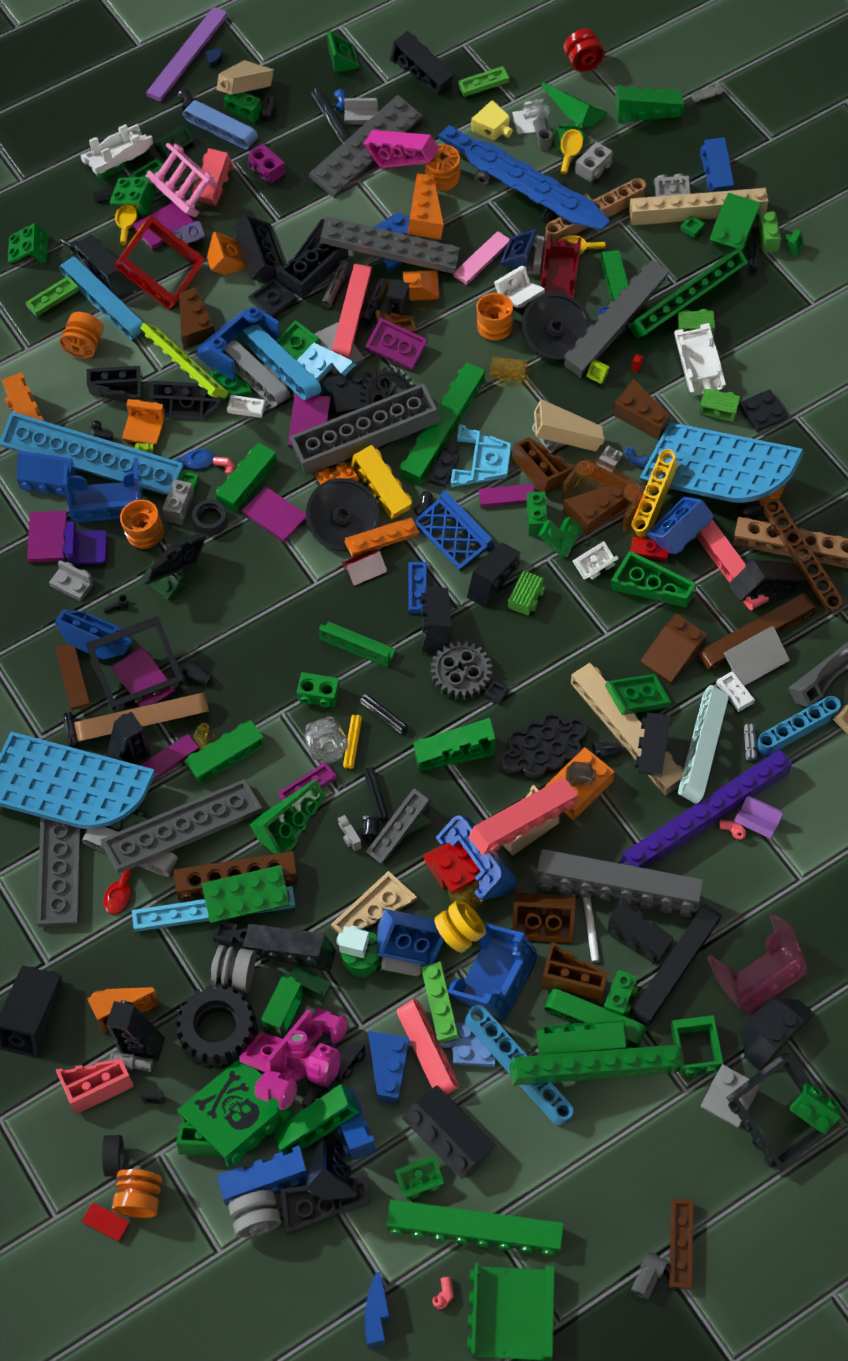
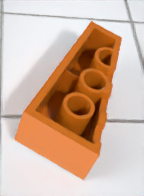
M20 372L2 379L7 398L4 399L8 408L12 407V412L44 421L28 385L26 386L23 373Z

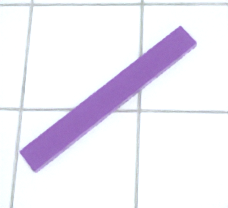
M215 7L211 9L146 92L147 97L159 102L163 100L228 17L227 12Z

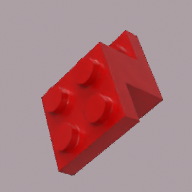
M447 843L423 855V860L442 889L448 888L452 895L477 881L475 877L481 872L461 843L457 846Z

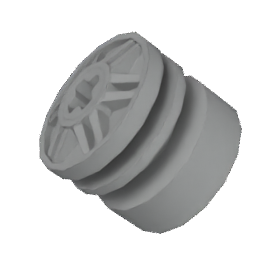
M219 945L211 966V987L217 988V985L221 984L224 985V989H227L231 981L232 988L236 992L247 994L254 974L255 951L240 949L237 957H235L233 947H229L226 950V946Z

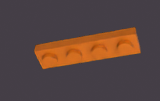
M412 517L347 537L344 542L353 557L416 537L419 534V530Z

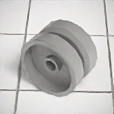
M262 1190L252 1192L229 1203L230 1216L236 1219L233 1223L236 1237H253L280 1226L282 1221L279 1211L273 1209L277 1204L273 1191Z

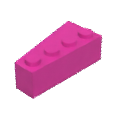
M372 130L363 143L381 169L431 162L439 149L431 135Z

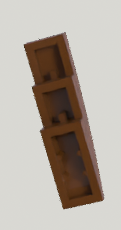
M69 644L55 647L71 710L90 706L76 648Z

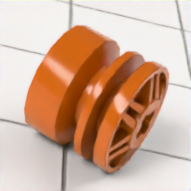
M440 144L432 161L425 163V174L434 176L436 190L446 191L454 188L459 183L460 155L454 147Z
M490 293L480 298L476 305L479 334L485 339L492 341L507 338L514 329L513 303L511 299L500 293Z
M74 312L67 321L59 343L72 356L83 359L91 358L94 356L98 342L102 337L104 326L93 315L84 312Z
M143 499L134 500L122 509L120 522L132 546L147 549L157 545L162 540L164 525L155 504Z
M126 1169L117 1172L118 1182L115 1187L122 1192L114 1195L113 1212L136 1218L157 1216L159 1199L151 1195H157L161 1192L159 1186L162 1184V1176L139 1169Z

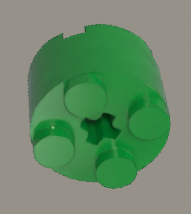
M369 932V943L364 958L341 953L343 966L353 976H370L381 966L382 957L377 955V935L373 932Z

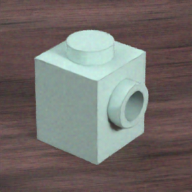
M345 926L343 933L340 932L337 938L340 952L364 958L369 943V932L362 931L361 928L356 926Z

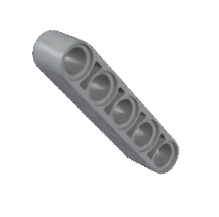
M236 340L227 343V348L223 354L234 360L235 372L271 406L275 407L290 397L286 386Z
M107 827L88 829L82 842L90 848L106 853L100 840L117 833V831ZM168 852L138 866L169 877L178 857Z

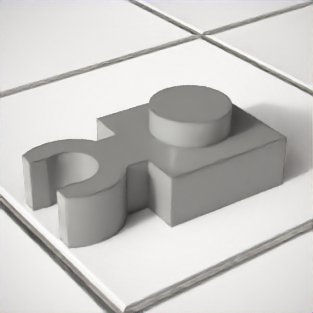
M346 816L338 818V824L345 833L343 839L348 847L351 846L354 852L361 849V840L352 825L349 824Z

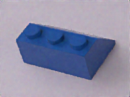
M19 450L17 481L20 489L66 496L63 486L64 463H68L70 476H77L72 458Z
M683 497L646 535L666 552L677 554L684 549V546L689 541L696 538L697 533L702 528L710 524V520L714 515L702 500Z
M385 909L378 925L377 955L427 966L435 962L444 939L440 935L434 919Z

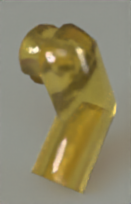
M201 723L194 734V740L200 750L204 749L208 744L206 738L210 726L207 723Z

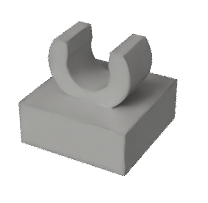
M608 445L599 457L598 462L615 470L623 458V453Z

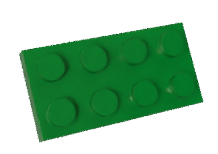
M281 865L202 883L210 924L290 905Z

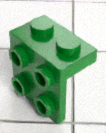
M35 223L13 233L9 237L8 262L12 264L30 254L41 263L47 261L49 234Z

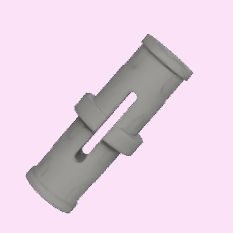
M112 1051L110 1060L122 1059L125 1067L131 1071L138 1069L151 1072L154 1059L139 1057L133 1053L128 1055Z

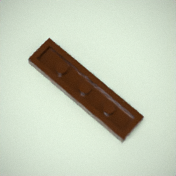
M672 1198L669 1288L691 1290L693 1200Z

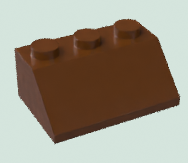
M515 892L512 930L524 933L529 941L573 943L575 896Z

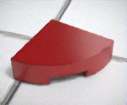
M635 355L632 363L633 372H639L644 361L643 356Z

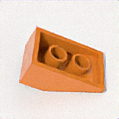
M153 987L99 990L88 998V1002L103 1033L109 1031L106 1024L114 1001H129L142 1014L160 1005Z

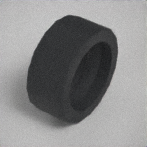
M212 499L204 500L198 503L193 510L194 527L199 533L213 536L223 532L227 527V511L219 501ZM207 511H216L221 514V519L218 522L209 525L200 522L199 517Z
M105 1135L102 1142L103 1173L105 1177L117 1176V1172L120 1170H124L125 1157L122 1135Z

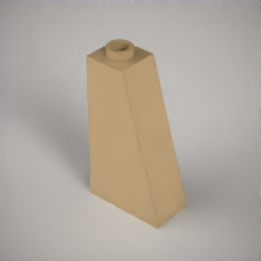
M244 60L219 73L217 90L232 95L269 87L272 84L274 70Z
M544 400L539 401L534 411L537 438L596 452L599 446L604 443L605 435H603L602 426Z

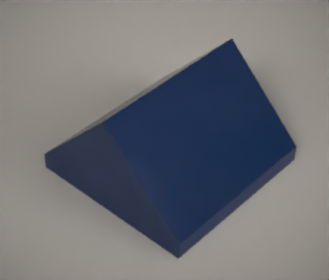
M533 229L510 237L500 264L512 269H517L520 266H524L527 269L536 246L538 231Z

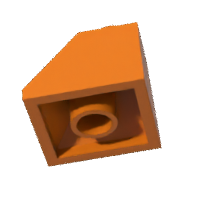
M214 232L207 255L210 269L223 275L248 269L238 240Z
M437 270L403 271V280L409 283L410 301L439 299Z

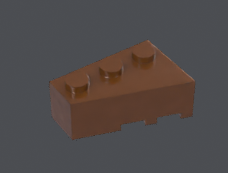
M196 287L179 293L183 350L202 344L215 333L212 320Z
M635 379L631 381L614 403L613 416L660 440L669 423L670 415Z
M528 437L514 444L511 458L540 492H545L546 494L572 481L576 467L572 464H566L561 460L560 456L556 455L555 457L547 451L546 447Z
M616 482L565 499L563 512L574 520L588 536L629 506L630 493Z

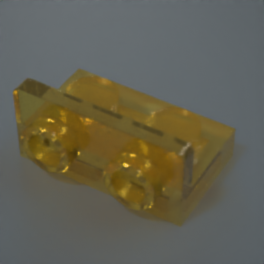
M492 356L489 378L525 381L527 360Z

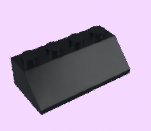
M245 214L235 224L233 229L245 264L247 265L249 276L251 279L262 283H267L272 278L277 279L276 268L280 265L283 267L286 264L270 223Z
M438 1085L418 1099L402 1117L461 1179L470 1177L497 1146Z

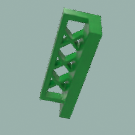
M327 622L326 626L321 624L319 627L321 641L387 668L396 654L395 648L331 622Z

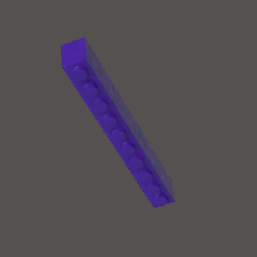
M779 749L623 852L621 864L647 869L743 805L748 795L755 797L787 776L792 766L791 761Z

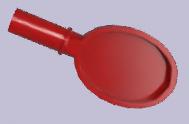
M133 868L124 871L120 876V881L114 882L105 893L104 908L111 915L123 912L130 902L131 889L127 882Z

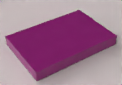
M174 202L151 214L153 218L158 219L163 226L170 230L194 222ZM148 217L133 225L136 232ZM149 229L142 236V239L152 250L165 243Z
M380 318L365 349L413 371L428 343V339Z
M295 394L288 447H292L290 436L328 421L330 397L313 396L303 400Z
M265 487L242 510L243 515L283 543L306 521L304 512L268 487Z
M66 511L30 512L28 563L65 561L62 546L66 542L63 538V529H66L67 523Z
M143 646L111 667V670L129 694L167 680ZM168 686L162 688L163 693L152 696L151 693L144 695L145 700L137 702V705L142 707L160 703L175 693V689H170Z

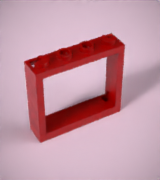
M150 215L143 222L113 266L169 310L176 304L179 299V293L186 289L205 259L199 252L189 247L185 241L174 235L173 231L167 229L158 219ZM147 229L151 230L194 265L174 295L127 259Z

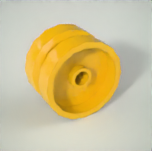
M460 899L452 903L448 911H442L435 917V924L440 935L457 952H465L472 946V941L477 942L486 935L485 926L478 914L470 905Z

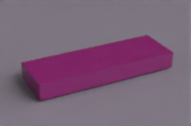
M533 484L479 489L480 506L485 508L526 503L527 493L534 492Z
M187 734L140 766L155 770L153 782L186 760L190 754L198 752L199 747Z
M324 762L279 791L277 795L283 801L313 780H317L320 787L324 788L335 781L337 776L329 765Z

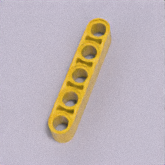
M670 449L663 450L659 454L633 518L632 528L639 537H647L646 533L654 526L677 470L678 459ZM672 458L670 462L665 463L666 459ZM660 475H666L663 479H658ZM654 491H659L656 496H651ZM647 508H652L650 512L645 513ZM641 524H646L643 529H638Z

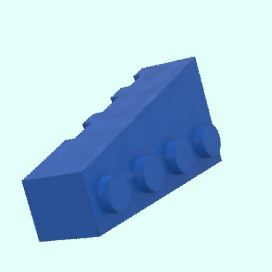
M300 1146L292 1148L293 1152L290 1154H284L283 1152L274 1154L270 1161L263 1159L255 1161L251 1164V1168L247 1169L246 1166H241L217 1175L225 1205H229L236 1198L252 1192L270 1190L274 1194H278L284 1188L304 1186L307 1180V1173Z

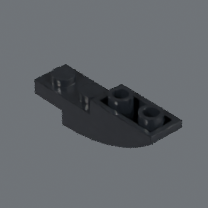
M359 1042L339 1051L340 1068L335 1080L340 1084L344 1079L348 1080L351 1077L355 1064L357 1062L361 1063L366 1055L364 1043ZM308 1079V1087L311 1089L301 1102L302 1108L305 1109L314 1103L315 1100L321 1098L325 1091L329 1092L335 1081H332L326 1088Z

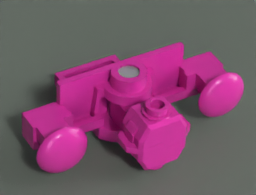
M317 1008L311 1015V1010L307 1009L284 1039L260 1031L252 1043L240 1055L241 1063L265 1072L255 1084V1097L267 1102L271 1098L279 1100V1109L285 1110L290 1107L296 1097L297 1080L307 1076L309 1081L327 1088L338 1075L340 1053L337 1049L322 1043L317 1047L313 1046L323 1033L331 1036V1043L333 1045L340 1043L347 1033V1017L345 1015L340 1017L332 1015L331 1012L321 1008Z

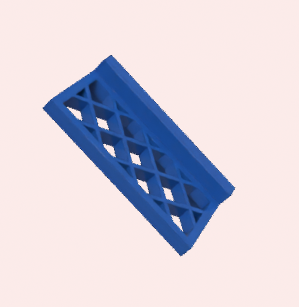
M444 491L440 494V499L413 521L459 571H462L486 550L490 551L495 546L493 539ZM442 505L445 509L444 515L435 514V509ZM424 518H431L430 526H422L419 522ZM434 519H444L443 526H433ZM447 519H455L457 521L456 527L446 526ZM433 530H443L442 538H434L432 536ZM446 531H456L455 538H445ZM458 531H467L468 539H458ZM444 543H454V550H445ZM457 543H467V551L457 550ZM470 543H478L481 546L477 551H470ZM456 555H466V560L459 564L456 561Z

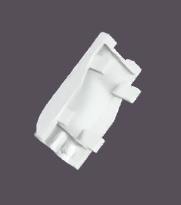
M125 124L118 127V133L107 137L100 145L97 137L89 140L92 151L80 155L81 160L84 164H89L96 174L103 173L107 169L117 167L121 163L133 160L135 157L146 152L153 145L152 136L142 135L138 124L129 128Z
M710 324L700 325V329L684 332L683 329L674 331L687 386L691 395H702L705 388H715L718 391L724 389L726 384Z

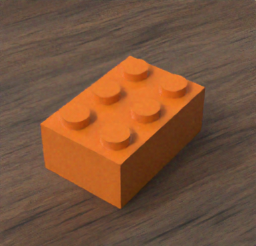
M584 747L546 786L564 777L578 793L575 806L569 811H563L572 820H575L613 782L614 771Z

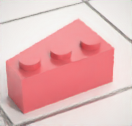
M208 148L207 154L203 157L202 170L212 174L215 177L213 180L218 183V186L215 187L208 184L197 202L216 206L223 192L222 184L228 181L229 177H227L229 170L232 171L234 168L228 153ZM199 175L197 185L193 187V193L203 180Z
M122 1059L98 1062L95 1065L86 1067L82 1065L75 1066L74 1069L69 1070L56 1069L75 1114L81 1113L134 1087Z

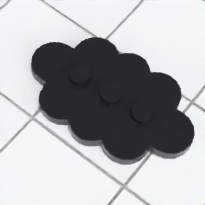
M557 713L547 714L541 722H528L524 727V731H513L508 736V750L502 754L500 759L502 770L509 775L523 772L530 779H540L547 771H559L563 767L564 762H570L581 751L580 742L587 736V724L580 718H570L565 721Z

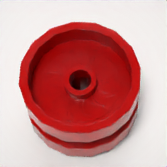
M581 29L574 32L564 43V52L573 69L578 72H587L596 68L605 57V50L595 31L591 29Z

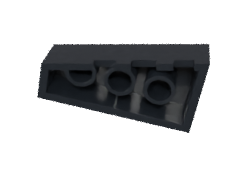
M406 31L394 41L389 59L391 62L399 63L401 69L409 70L411 76L415 79L420 78L422 84L437 94L451 84L454 75L451 69L446 67L438 57L434 56L426 46L420 43L415 35Z
M753 559L746 563L745 568L728 585L741 602L745 601L746 597H750L753 600L757 599L758 595L770 597L775 593L777 595L793 593L807 579L796 563Z
M249 924L243 944L244 949L255 951V958L263 957L326 972H331L336 954L335 947L324 933Z
M121 1000V1002L114 1001L106 1026L118 1052L129 1055L133 1053L139 1057L158 1061L165 1037L131 1002Z
M356 1179L357 1195L349 1198L322 1200L318 1196L311 1195L306 1186L281 1189L285 1234L287 1236L370 1204L368 1179Z

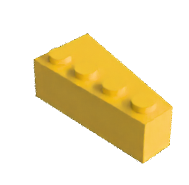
M370 445L353 455L351 467L355 472H358L360 482L362 484L366 483L374 497H378V504L388 517L394 520L410 510L412 499L408 493L402 490L401 482L394 478L390 466L383 462L380 451Z

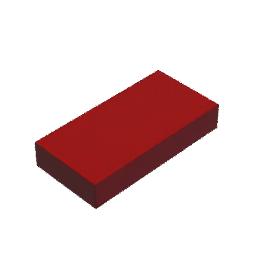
M93 1202L81 1221L83 1224L120 1243L130 1226L129 1221Z

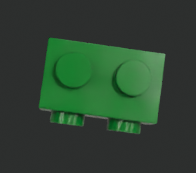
M617 970L604 1007L622 1016H628L632 1004H629L631 997H636L639 988L636 985L637 976Z
M808 1083L803 1085L802 1094L790 1105V1111L823 1134L841 1118L839 1103L835 1099L828 1098L822 1094L818 1087L811 1086Z
M435 1155L394 1169L404 1198L413 1199L420 1196L422 1191L429 1190L431 1192L438 1190L445 1183Z

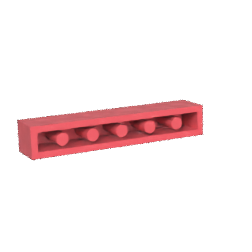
M563 777L475 825L468 838L483 856L489 852L494 853L505 843L508 845L520 835L525 836L532 828L541 827L546 820L550 818L553 820L564 810H571L576 804L575 800L578 797V793Z

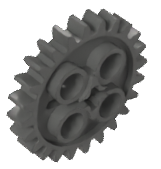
M459 641L457 646L450 643L449 649L443 646V652L438 650V657L433 656L434 663H431L432 670H430V674L433 676L432 682L436 683V689L441 688V694L447 691L448 697L454 694L456 700L459 695H462L463 700H465L466 695L473 698L474 692L480 695V689L486 690L485 684H490L489 678H492L491 659L487 658V652L481 653V647L475 649L474 643L469 647L467 641L464 643V646H461ZM469 658V659H471V660H469V661H464L463 659ZM452 664L453 666L447 667L445 665ZM471 674H476V675H478V676L472 677V676H470V675H471ZM453 680H459L460 682L454 683V682H452V681H453Z

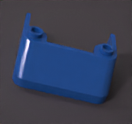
M250 307L236 314L197 348L198 358L234 381L236 379L234 360L223 354L227 348V343L236 340L240 336L239 332L241 329L253 324H258L276 341L280 337L279 321L257 307Z
M134 458V471L125 473L123 482L87 485L86 479L82 476H70L68 463H64V491L71 519L76 522L120 519L122 509L128 503L143 499L142 476L138 458Z

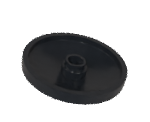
M546 293L535 298L526 308L521 321V331L525 343L537 356L548 361L562 362L565 361L564 356L568 350H573L576 347L575 343L577 340L587 334L586 331L590 327L591 321L586 309L573 297L562 293Z
M347 478L331 479L322 483L311 494L306 506V524L311 535L324 547L335 551H349L344 542L345 538L377 528L379 523V507L374 495L363 484Z

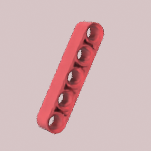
M415 998L397 1009L398 1017L431 1087L433 1088L438 1085L448 1095L459 1088L458 1080L438 1042L422 1005Z

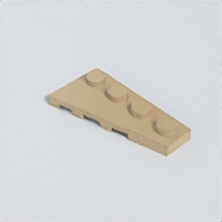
M388 871L331 924V928L337 934L343 933L345 926H356L365 930L381 920L385 909L399 911L415 902L417 897Z

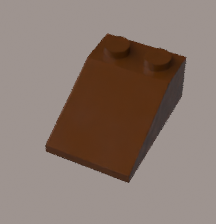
M676 613L662 629L640 663L671 684L705 646L707 634Z

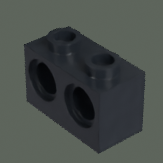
M392 280L386 295L387 315H391V313L401 316L407 315L410 307L409 283Z

